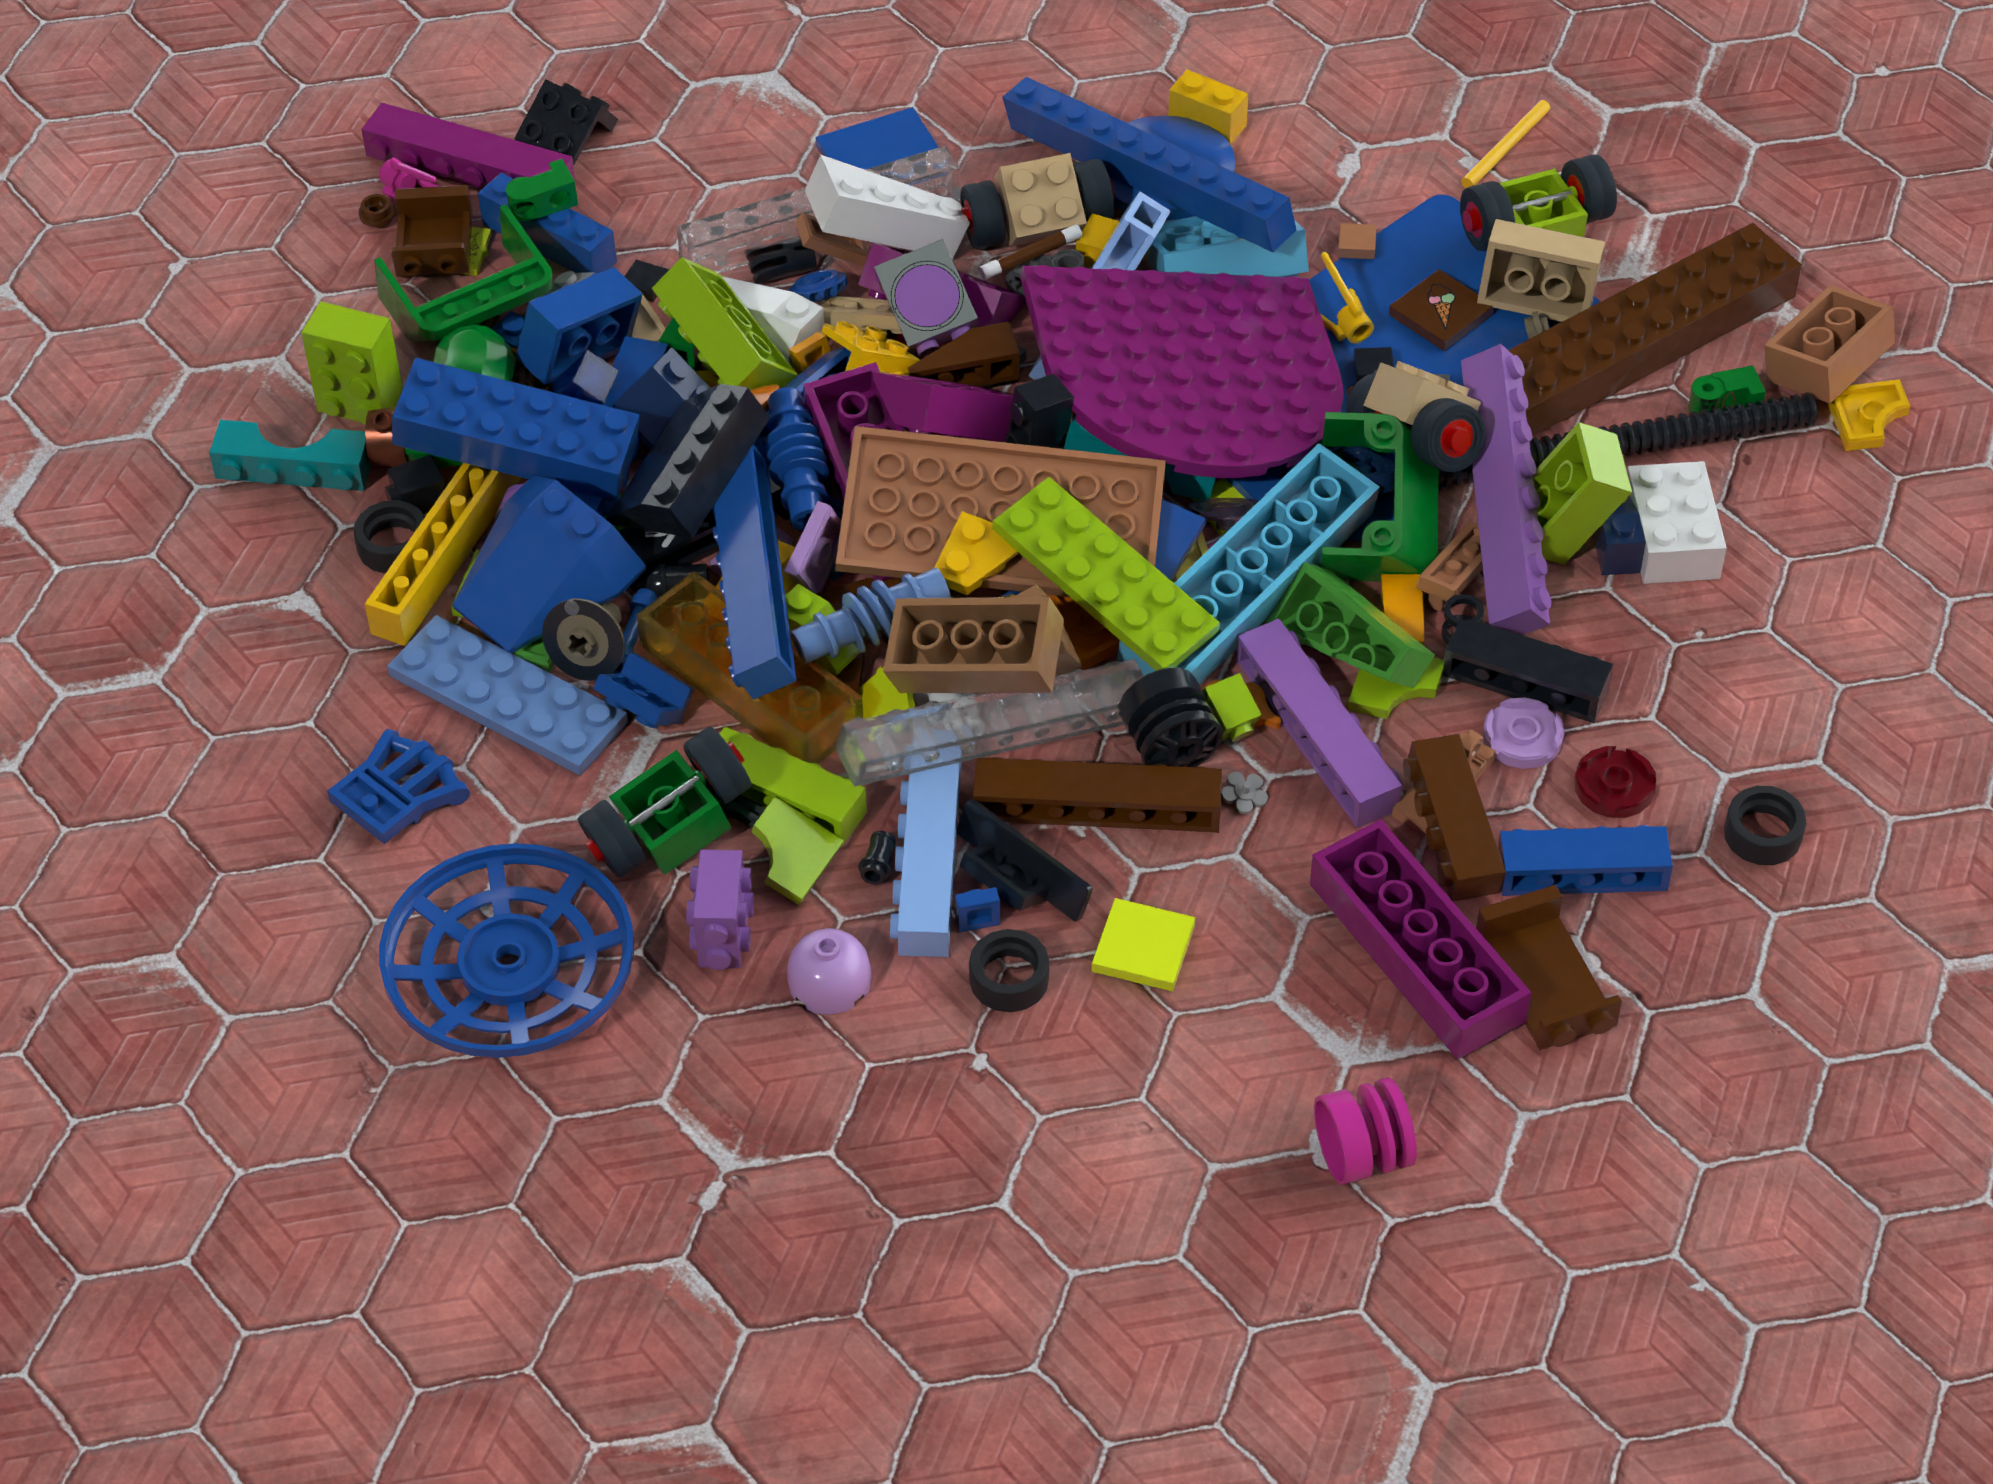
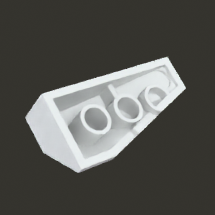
M723 277L793 369H795L788 349L816 332L824 334L821 332L824 324L823 307L791 291Z

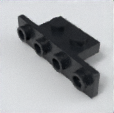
M975 799L967 801L957 826V834L975 848L964 852L959 866L970 873L977 882L986 885L988 888L996 887L998 895L1009 906L1019 911L1046 900L1073 921L1082 919L1093 887Z

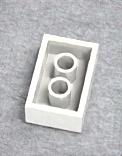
M1705 462L1628 466L1627 475L1632 490L1629 496L1639 512L1646 541L1640 571L1643 584L1720 579L1727 547Z

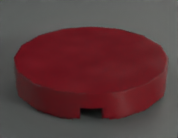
M1604 746L1591 750L1581 758L1574 777L1575 793L1583 805L1594 813L1609 818H1627L1640 814L1651 804L1656 792V772L1648 759L1637 751L1626 748V752L1615 750L1616 746Z

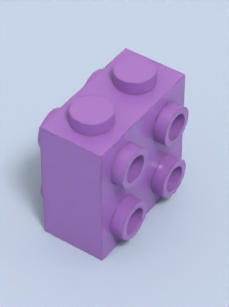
M700 849L699 865L691 866L690 890L694 891L693 900L687 901L686 922L687 926H690V950H697L699 967H710L716 970L741 968L742 952L750 951L751 930L750 926H747L748 918L753 917L754 894L750 892L751 868L744 867L741 850Z

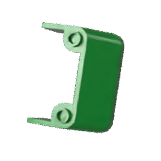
M506 204L500 206L502 245L516 265L416 308L382 258L374 259L378 297L407 339L419 343L441 340L446 334L459 327L476 325L543 296L550 291L553 285L551 267Z
M1325 412L1322 446H1362L1377 452L1395 453L1394 521L1379 520L1370 523L1362 535V548L1322 547L1320 567L1331 570L1344 581L1381 582V574H1422L1438 556V469L1425 464L1415 454L1411 444L1412 427L1388 414Z

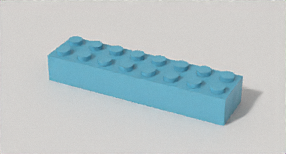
M1320 443L1317 444L1174 583L1220 622L1219 631L1177 667L1189 670L1200 685L1237 648V635L1259 627L1271 615L1304 562L1320 566L1322 547L1339 548L1373 514L1380 487ZM1122 641L1119 642L1117 661L1139 678L1155 672L1152 667Z

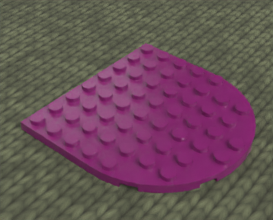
M1047 265L1023 266L1020 278L1045 375L1055 374L1074 396L1072 410L1076 413L1075 421L1093 436L1123 454L1131 457L1166 460V463L1175 465V472L1215 478L1260 476L1266 474L1267 469L1285 464L1289 468L1298 464L1317 444L1320 443L1322 445L1325 412H1341L1343 383L1308 278L1297 276L1274 277L1259 274L1253 276L1230 275L1227 273L1206 274L1189 271H1137L1118 268L1050 267Z

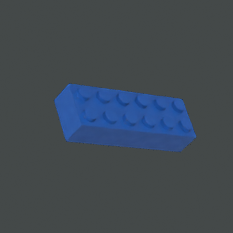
M415 358L392 416V445L530 479L533 475L556 479L569 490L617 502L638 442L639 414Z

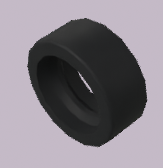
M400 500L382 501L364 510L354 524L356 549L362 563L373 571L386 574L409 539L397 546L383 547L370 542L371 538L379 531L391 527H402L415 532L425 518L422 511L413 504Z
M1757 785L1744 789L1733 797L1728 808L1724 824L1725 840L1735 854L1748 862L1757 865H1776L1786 862L1798 852L1807 824L1805 810L1798 799L1789 792L1777 787ZM1752 813H1768L1786 823L1789 832L1777 838H1763L1747 830L1741 823V819Z
M1004 929L991 932L981 938L971 950L969 960V982L973 994L983 1005L995 1011L1016 1012L1028 1009L1036 1004L1047 991L1049 982V958L1046 948L1036 937L1021 930ZM1011 956L1019 957L1029 962L1034 967V974L1022 983L1005 985L990 980L985 975L984 969L988 963L997 958Z

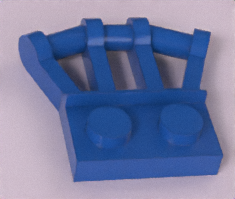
M387 728L367 760L327 790L332 804L385 844L410 823L416 825L423 813L448 803L455 806L464 803L469 798L470 791L464 782L459 781L453 770V761L445 755H437L430 743L425 740L417 742L400 737L398 731ZM394 752L402 753L400 757L380 771L389 754ZM425 765L423 769L401 786L396 783L415 766ZM436 780L442 781L444 785L418 795Z

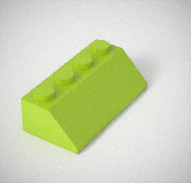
M681 257L652 287V290L660 299L658 305L661 310L670 318H675L680 325L677 329L680 335L687 342L697 347L700 351L697 354L699 360L707 368L714 370L719 376L718 384L748 387L750 390L773 384L779 385V388H782L798 376L797 372L721 274Z

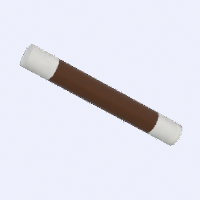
M1077 224L979 266V272L982 278L987 280L1082 238V231Z

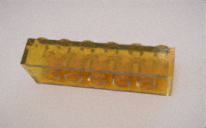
M695 571L637 614L641 647L773 748H782L796 758L808 763L819 764L864 728L862 696L814 660L804 664L798 656L794 645H792L797 681L754 700L743 686L737 687L729 672V666L733 663L732 655L726 644L729 629L722 610L726 608L725 598L718 588Z

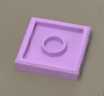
M817 501L784 570L795 585L800 584L815 594L822 592L836 562L841 519L832 507L820 501Z

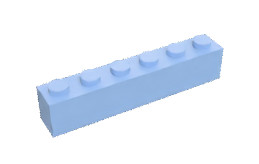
M912 733L911 749H904L903 773H909V781H901L900 804L901 806H907L906 814L899 813L898 838H904V847L896 846L895 871H902L901 880L893 881V905H899V914L891 913L890 939H898L899 956L949 957L962 765L961 734Z

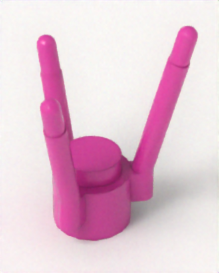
M394 157L387 160L379 172V179L385 184L382 193L388 196L395 206V189L414 188L416 183L422 187H440L434 184L436 177L406 165Z

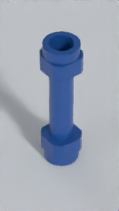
M649 589L637 590L629 604L631 616L623 632L625 642L624 656L614 673H621L628 655L635 653L633 648L646 619H652L655 614L659 599Z

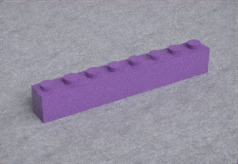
M1499 344L1461 360L1463 385L1470 389L1467 396L1481 401L1477 412L1481 415L1485 425L1484 445L1479 456L1472 463L1489 625L1524 635L1550 625L1549 608H1551V598L1546 589L1545 574H1547L1548 568L1541 548L1544 534L1538 521L1537 513L1540 499L1534 487L1533 474L1536 473V466L1530 452L1529 441L1532 440V432L1527 423L1526 409L1528 408V399L1523 390L1522 382L1525 369L1517 355H1513L1503 345Z

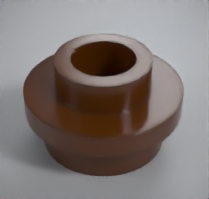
M372 194L365 197L361 202L359 218L367 226L382 227L390 223L395 217L394 205L384 195Z

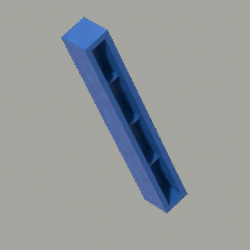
M753 444L711 510L716 519L713 534L719 545V553L716 554V560L722 571L723 578L719 582V587L726 604V608L722 610L729 629L726 644L732 655L733 663L729 666V672L735 685L739 688L743 686L754 700L797 680L768 464Z

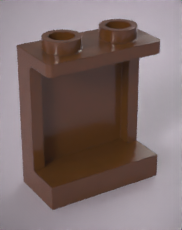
M468 185L395 189L398 224L396 246L392 247L391 255L396 276L469 273L473 208Z

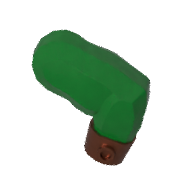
M475 324L459 327L446 334L436 348L434 359L435 363L512 382L516 367V358L503 337L489 327ZM396 406L369 410L367 413L365 436L367 455L371 465L395 467L429 455L428 453L392 445V416ZM431 455L437 468L461 466L463 462Z

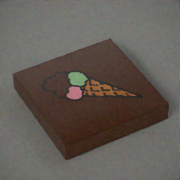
M1438 269L1389 306V315L1439 349L1445 351L1492 316L1494 307L1477 303V293Z

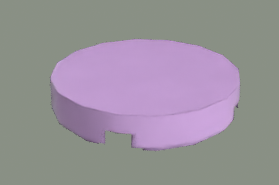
M1525 697L1510 698L1500 702L1499 707L1494 710L1492 708L1487 713L1482 733L1484 744L1495 750V759L1507 766L1520 769L1538 768L1551 762L1561 750L1565 732L1562 719L1557 713L1554 715L1553 712L1549 711V706L1539 700Z

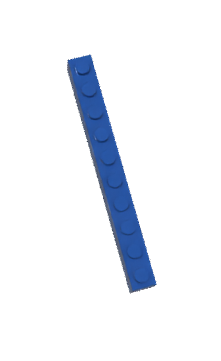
M1023 78L1002 97L1012 130L1063 154L1070 153L1071 158L1080 162L1101 159L1109 176L1272 253L1297 231L1289 197L1031 78Z

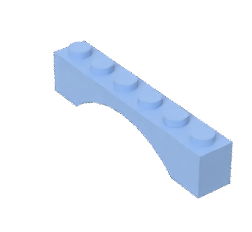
M1139 191L1124 212L1091 269L1118 268L1122 270H1135L1171 211ZM1041 356L1028 375L1034 380L1046 376Z

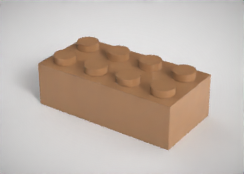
M1050 597L896 599L883 672L899 693H1052L1064 618Z

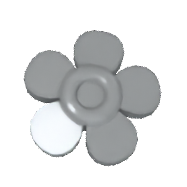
M1237 771L1232 772L1227 777L1228 786L1224 787L1221 791L1222 800L1228 804L1236 802L1235 810L1240 814H1249L1253 806L1263 807L1268 800L1267 793L1260 790L1263 780L1256 774L1248 775L1245 781L1243 774Z

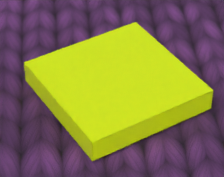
M1115 898L1092 961V972L1173 992L1195 928L1196 917Z

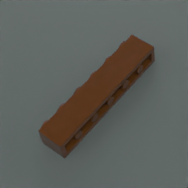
M977 757L973 799L1006 823L1219 833L1222 769L1203 766L1174 767L1161 764L1153 766L1125 763L1109 764L1088 763L1084 761L1066 762L1045 761L1042 759L1023 760L1004 759L1001 757Z

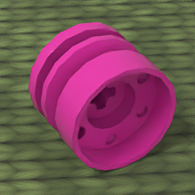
M1390 1077L1375 1081L1374 1086L1370 1083L1358 1086L1357 1102L1352 1093L1347 1089L1323 1094L1314 1100V1121L1321 1151L1330 1173L1339 1185L1371 1177L1373 1161L1383 1173L1393 1171L1395 1165L1403 1169L1414 1165L1416 1162L1417 1147L1411 1115L1402 1092Z

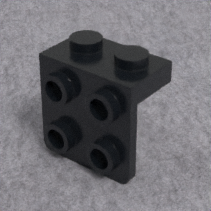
M545 79L515 136V140L572 156L574 166L595 125L597 124L612 132L618 118L608 111L610 105L605 101L592 95L590 99L581 96L582 92L565 82L560 86Z

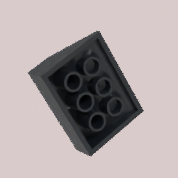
M718 384L683 401L608 514L606 520L616 526L693 538L770 419V416L750 389L742 386Z

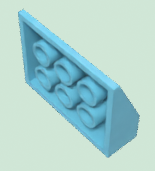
M1196 216L1166 221L1145 253L1151 270L1160 272L1189 271L1193 273H1227L1230 275L1251 276L1259 274L1274 277H1298V273L1309 272L1305 229L1296 221L1297 231L1273 253Z

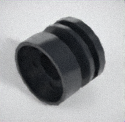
M1176 667L1163 668L1149 673L1134 682L1123 694L1119 703V715L1129 735L1135 740V747L1141 754L1144 765L1154 766L1161 764L1174 767H1197L1211 757L1223 739L1222 727L1215 718L1212 708L1206 703V696L1197 679L1189 670Z

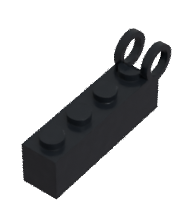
M1459 594L1447 600L1444 607L1445 621L1441 631L1442 639L1447 644L1443 676L1512 698L1525 697L1539 700L1548 705L1550 710L1595 723L1609 690L1613 663L1574 652L1558 645L1529 638L1520 633H1513L1482 622L1484 606L1474 596ZM1458 604H1468L1476 609L1477 615L1474 618L1467 615H1453L1451 609ZM1453 626L1455 627V630L1453 635L1451 636L1448 630L1450 627Z

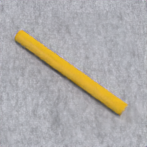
M1540 100L1461 179L1463 187L1467 188L1476 185L1550 111L1549 103L1545 100Z

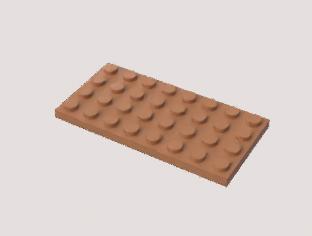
M855 426L836 557V571L902 578L907 573L915 577L935 567L962 511L993 523L994 519L1047 477L1054 480L1155 567L1166 460ZM1020 553L1006 562L1005 569L994 576L985 578L980 586L1023 592L1037 584L1047 595L1070 597Z

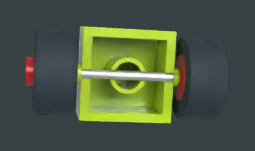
M1592 154L1566 162L1562 168L1561 176L1554 168L1501 183L1489 181L1467 187L1463 190L1460 197V215L1466 236L1472 246L1478 251H1487L1489 238L1496 219L1584 237L1586 224L1609 218L1614 214L1617 205V190L1613 174L1607 162L1601 156Z

